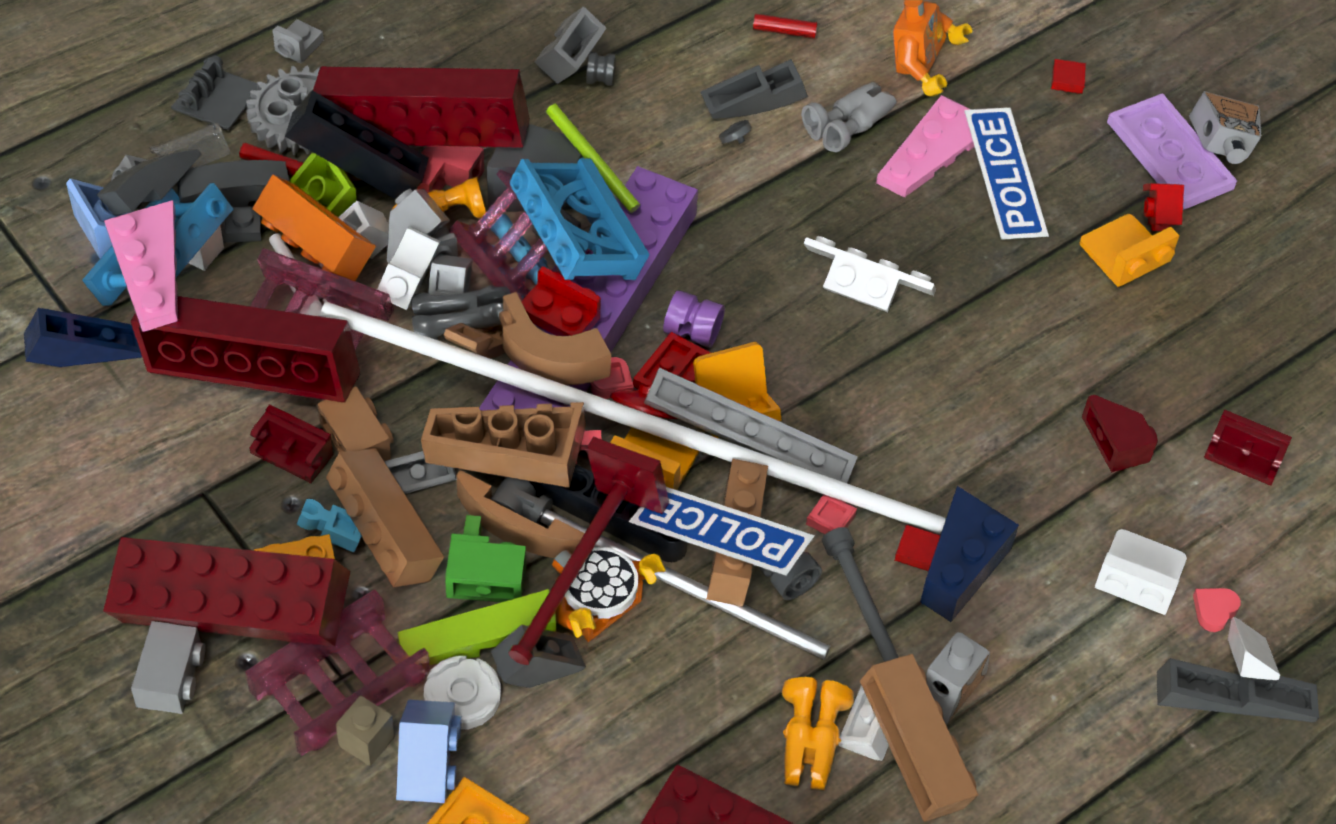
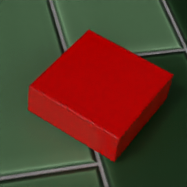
M1054 59L1051 89L1083 94L1086 63Z
M906 525L894 561L929 571L940 535Z

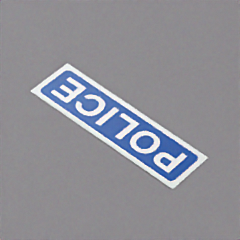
M1011 108L964 110L1001 239L1049 237Z
M666 487L669 504L663 514L640 507L629 521L630 523L783 575L788 574L814 537V535Z

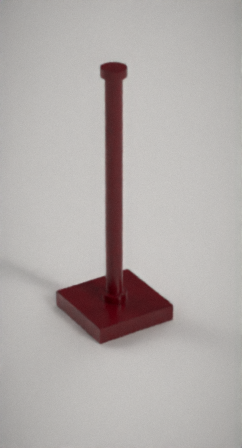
M596 437L592 438L586 449L596 488L598 491L608 495L518 645H512L508 654L514 661L522 665L530 663L533 658L531 654L533 648L622 500L660 514L664 513L669 504L660 460Z

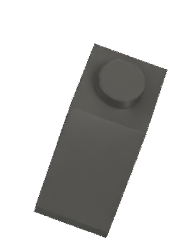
M526 625L519 626L491 651L497 665V673L503 682L527 688L581 672L586 668L573 636L544 630L531 652L533 658L528 665H522L514 661L508 652L512 645H518L528 628Z

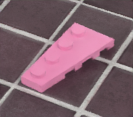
M941 95L879 172L876 183L905 198L934 177V172L942 166L948 167L952 164L956 156L964 150L970 151L974 148L964 111L971 109Z
M173 200L104 220L142 332L178 321L177 259L175 255L176 212Z

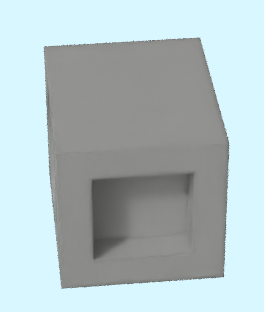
M439 254L431 263L428 293L437 296L469 292L473 259Z

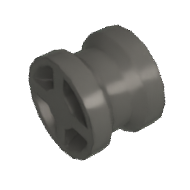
M597 52L589 53L587 84H594L599 81L604 82L607 86H613L616 54L599 56Z

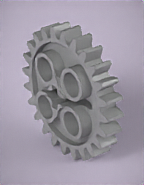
M292 66L288 74L279 69V77L277 78L270 74L266 75L267 84L257 82L258 91H250L251 99L246 101V112L251 132L257 133L258 141L266 140L268 148L278 144L280 153L289 147L292 149L293 155L297 154L299 148H304L285 137L292 112L313 90L320 68L316 69L314 73H310L308 66H305L302 72H297L295 66ZM304 148L306 154H310V150Z

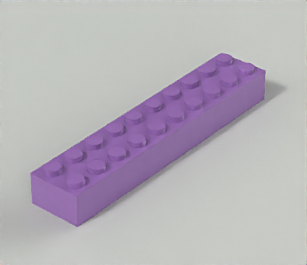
M639 166L636 167L625 186L640 203V207L633 213H629L619 199L616 198L650 254L636 280H624L622 275L575 276L573 280H570L581 287L591 289L601 298L600 320L592 329L598 328L610 353L696 217L698 189ZM587 249L585 254H593V251ZM535 325V326H536L537 328H539L540 330H542V331H544V332H546V333H548V334L554 335V334H552V333L546 331L545 329H543V328H541V327ZM510 360V362L508 363V365L518 368V367ZM497 380L480 406V410H497L499 406L514 405V409L537 408V404L551 403L552 407L570 406ZM591 382L567 386L587 392Z

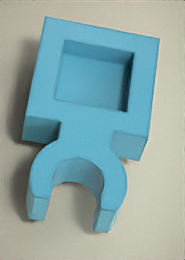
M306 499L297 525L307 530L318 529L322 531L320 536L330 534L332 544L355 552L361 534L347 514L346 509L332 505L329 511L324 509L319 502L313 499Z

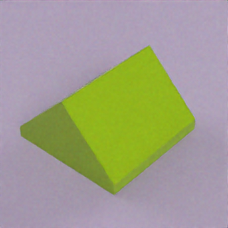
M313 152L289 180L338 217L357 201L356 189L344 170Z

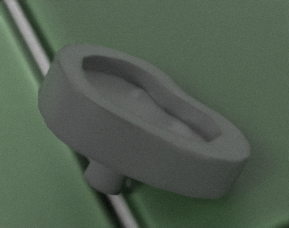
M742 120L729 126L728 129L719 135L722 143H729L737 139L740 144L745 141L743 136L750 132L752 127L748 120Z

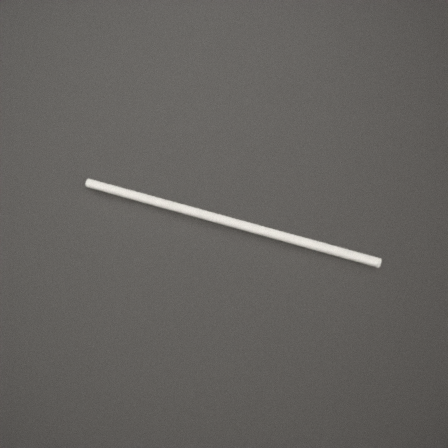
M326 301L322 307L320 317L347 320L350 329L569 406L570 403L584 402V410L586 412L732 462L733 458L767 465V475L938 535L942 532L946 520L945 517Z

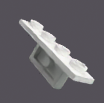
M817 236L816 240L807 237L805 239L804 245L807 250L834 259L823 286L825 290L885 312L889 311L899 284L932 296L935 294L936 288L930 282L931 277L923 273L912 271L911 275L900 272L898 271L899 266L884 259H880L879 263L867 260L866 253L854 248H848L847 252L834 248L836 243L824 237Z

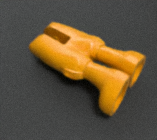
M478 177L467 179L446 191L435 189L428 192L429 196L443 212L447 211L450 206L466 205L476 218L487 216Z
M811 677L791 678L784 682L782 689L783 698L794 705V717L788 721L783 730L784 738H786L784 758L785 785L799 787L800 775H802L805 766L802 764L813 765L810 771L812 777L810 788L824 791L831 771L836 746L841 742L840 732L835 724L836 717L839 711L848 710L853 706L854 692L851 688L839 682L824 681L821 685L819 718L816 726L812 727L811 711L816 696L817 681Z

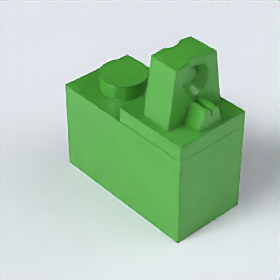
M466 515L464 533H452L445 576L446 598L505 602L522 597L526 570V546L516 545L511 542L489 543V536H481V516Z

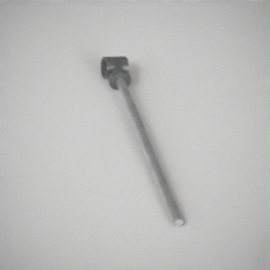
M505 477L490 498V500L541 526L544 524L550 526L556 518L584 533L587 528L552 512L553 500L545 495H542L539 499L536 498V489L528 480ZM602 535L595 547H608L622 552L632 561H640L645 557ZM664 566L665 572L654 573L657 579L823 660L830 649L829 645L746 605L741 607L707 600V586Z

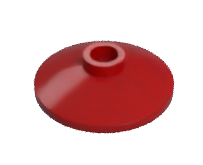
M641 383L638 390L612 391L610 394L611 399L627 407L662 418L678 419L644 404L651 387L650 385Z

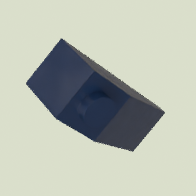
M38 308L24 332L26 362L66 367L142 357L132 325L128 323Z

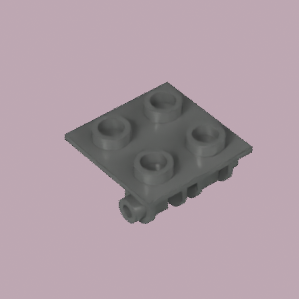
M213 55L212 57H207L204 60L203 67L197 70L194 76L189 79V85L179 92V97L171 106V109L229 131L246 109V101L251 99L250 91H258L257 83L223 71L222 59Z

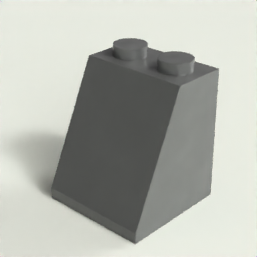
M529 124L523 148L497 147L487 165L488 211L494 213L525 211L510 186L512 175L521 159H529L531 163H577L583 156L564 134ZM567 202L561 207L563 210L573 209Z

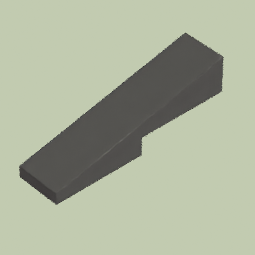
M1172 658L1157 671V705L1307 722H1315L1319 719L1316 684L1280 676L1279 680L1246 678L1239 674Z

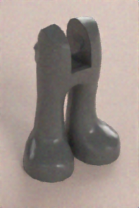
M489 285L480 290L437 296L429 293L415 294L411 302L415 316H412L413 330L418 334L438 340V336L444 334L446 328L459 323L474 329L501 325L499 312L503 311V296L510 294L509 288Z

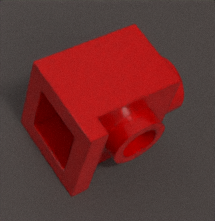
M1143 184V191H1150L1149 197H1146L1144 201V216L1148 217L1151 231H1163L1172 227V225H1182L1184 185Z

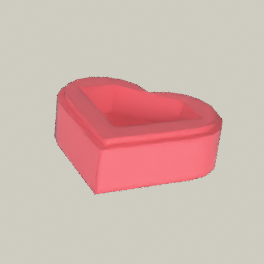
M611 357L610 377L591 382L593 395L604 399L610 398L612 391L634 390L629 367L626 361L621 358Z
M1195 589L1193 594L1198 622L1203 629L1209 632H1219L1224 629L1228 619L1237 614L1241 605L1239 596L1230 589Z

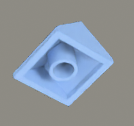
M70 178L66 185L73 214L101 259L112 246L104 220L124 214L113 215L99 199L97 194L104 187Z

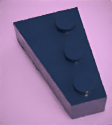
M957 486L926 577L920 602L949 622H952L1010 552L1019 525Z

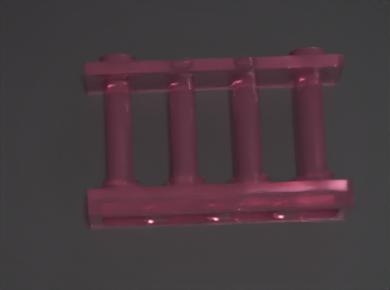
M500 169L496 175L507 186V189L477 224L472 223L468 225L457 220L449 229V232L455 234L459 244L496 287H507L510 294L517 292L522 301L531 291L524 285L526 282L524 277L544 256L548 249L540 238L515 268L509 267L506 264L505 260L507 259L506 254L533 224L526 211L495 246L490 245L486 240L488 237L487 232L517 198L510 186L512 174ZM555 265L552 271L561 273L558 266Z
M265 248L262 249L257 258L265 279L250 307L265 309L277 285L285 283L296 289L285 312L300 313L308 297L313 295L325 298L327 302L335 305L347 306L361 314L387 322L394 311L390 295ZM350 329L356 350L364 334Z
M375 589L343 609L335 647L291 642L245 671L249 691L255 699L259 701L267 695H273L300 728L294 732L297 752L301 756L311 750H318L328 743L330 738L337 733L336 723L360 695L379 706L406 687L416 686L430 672L429 653L427 650L422 648L412 656H409L382 624V621L385 620L384 600ZM363 633H370L396 664L395 667L377 677L350 644L352 640ZM332 653H338L364 684L363 688L347 698L344 697L318 665V662ZM299 674H306L332 706V708L315 719L311 718L285 685Z

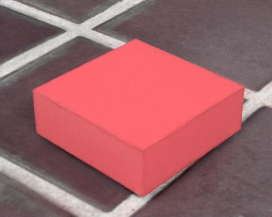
M823 494L808 515L806 525L823 534L836 528H847L856 516L857 508L844 501Z

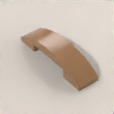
M459 323L445 330L444 337L449 343L490 359L505 353L503 349L502 325L474 329Z
M462 470L456 475L457 496L470 515L481 516L482 526L505 542L526 546V551L533 554L556 558L558 554L565 550L572 554L584 535V532L556 518L547 529L490 500L492 497L491 485Z

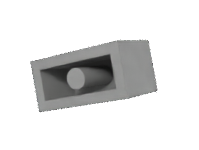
M151 621L131 687L137 708L183 714L186 700H192L194 696L196 678L193 675L196 666H202L205 657V643H201L197 627Z

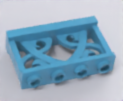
M580 158L577 163H531L529 159H521L512 175L510 186L565 280H573L575 276L622 275L624 280H636L650 254L592 159ZM567 202L574 210L586 215L591 224L588 232L576 227L563 218L560 213L563 204ZM587 249L593 251V254H585V253H586Z

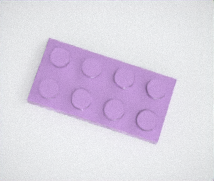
M1163 93L1109 114L1107 123L1158 184L1184 185L1183 210L1234 190L1237 180L1213 152L1204 149L1197 133Z

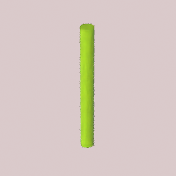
M555 103L548 107L546 110L547 115L583 158L592 159L609 189L629 213L636 211L640 207V203L559 106Z

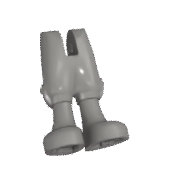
M873 81L838 99L829 112L819 103H809L802 109V121L811 138L815 141L823 138L824 148L831 152H838L848 146L852 134L867 131L875 122L886 115L897 102L894 96L887 91L882 92L881 87Z

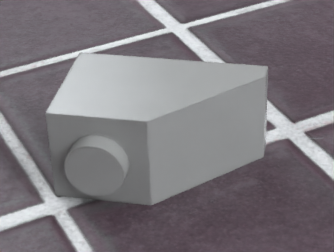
M410 188L395 200L397 206L390 211L388 263H390L408 227H412L432 237L450 221L424 189L412 191Z

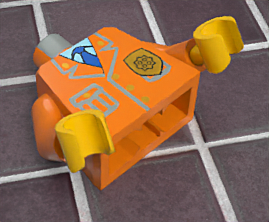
M904 0V9L893 31L896 72L911 75L916 81L921 80L923 91L927 96L943 93L942 88L947 86V81L941 74L930 77L928 73L946 39V32H948L951 44L960 45L969 42L964 35L971 34L973 29L968 23L957 26L953 25V20L942 13L939 5L923 0Z
M568 550L562 551L554 559L552 567L560 574L572 554ZM649 554L640 561H632L638 572V590L633 604L622 614L608 619L598 618L597 615H592L588 608L574 610L564 597L555 612L557 623L562 627L572 630L576 638L583 635L590 642L642 601V580L646 579L648 584H654L657 581L654 573L666 571L659 555Z

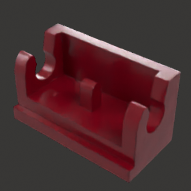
M269 404L265 409L266 412L251 430L250 436L256 439L249 447L250 453L312 483L333 456L331 434Z
M1224 409L1204 458L1271 486L1292 437Z

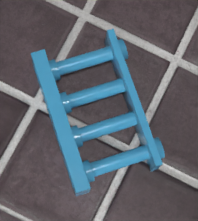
M210 183L194 202L180 203L179 196L171 188L163 199L150 201L145 207L148 208L172 200L174 202L176 212V277L233 211V207L215 183ZM113 246L109 248L82 279L102 306L112 305L127 287Z

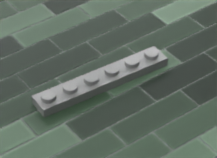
M662 368L658 369L644 401L646 405L733 444L845 483L848 482L857 460V456Z

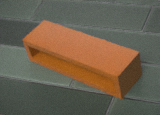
M272 174L252 208L263 217L261 223L277 233L281 231L283 234L280 238L295 248L300 246L303 249L300 253L303 257L315 264L321 263L323 265L321 271L336 280H340L342 276L356 281L376 248V245L296 184Z

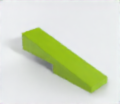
M549 589L399 631L398 640L404 669L439 664L442 660L454 656H467V659L480 657V649L496 647L519 626H529L548 595ZM555 614L545 630L556 632Z

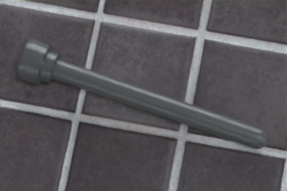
M840 527L829 531L823 536L822 543L827 554L833 556L835 560H839L884 662L899 658L853 558L852 553L854 552L853 546L855 542L849 529Z

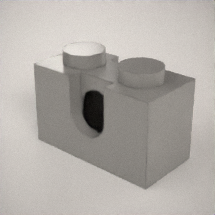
M583 6L562 22L554 33L556 39L543 49L534 63L558 84L578 71L606 30V27Z

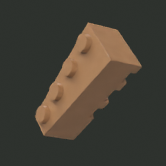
M584 402L570 403V407H552V403L537 404V408L514 409V405L499 406L497 410H480L479 407L430 409L421 438L425 462L569 488L586 427Z

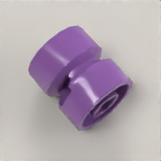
M677 290L669 304L663 331L667 334L673 332L682 338L689 335L691 342L711 348L723 322L725 305L708 299L700 303L696 295Z

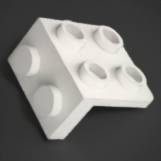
M1121 529L1116 532L1094 588L1165 615L1177 588L1187 557L1185 553Z

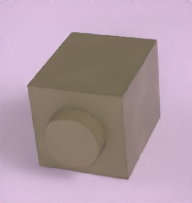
M361 695L336 723L339 747L369 766L374 763L394 739L392 715Z

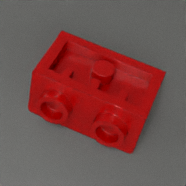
M544 266L538 270V283L521 301L533 324L556 336H572L589 331L600 320L601 298L594 291L587 287H581L570 280H565L561 273L553 272Z

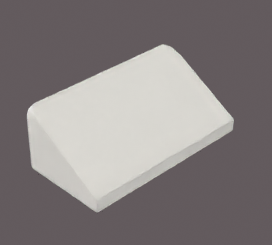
M1232 617L1228 642L1240 676L1279 680L1280 673L1266 638L1238 618Z
M861 685L840 735L841 742L838 745L871 759L882 761L889 744Z

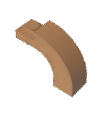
M517 292L503 296V311L499 312L503 328V349L518 368L564 385L585 384L611 376V353L598 328L572 336L548 334L533 324Z

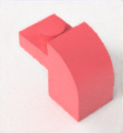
M427 146L421 154L429 159L423 182L417 189H424L428 193L435 189L442 190L445 184L454 187L470 178L478 177L479 180L484 172V149L480 147Z

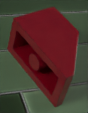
M1097 395L1088 396L1082 419L1111 473L1149 463L1157 446L1158 439L1154 428L1147 424L1144 416L1139 412Z

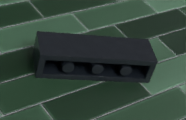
M313 90L292 112L285 137L394 199H397L398 196L410 188L414 191L423 182L429 159Z

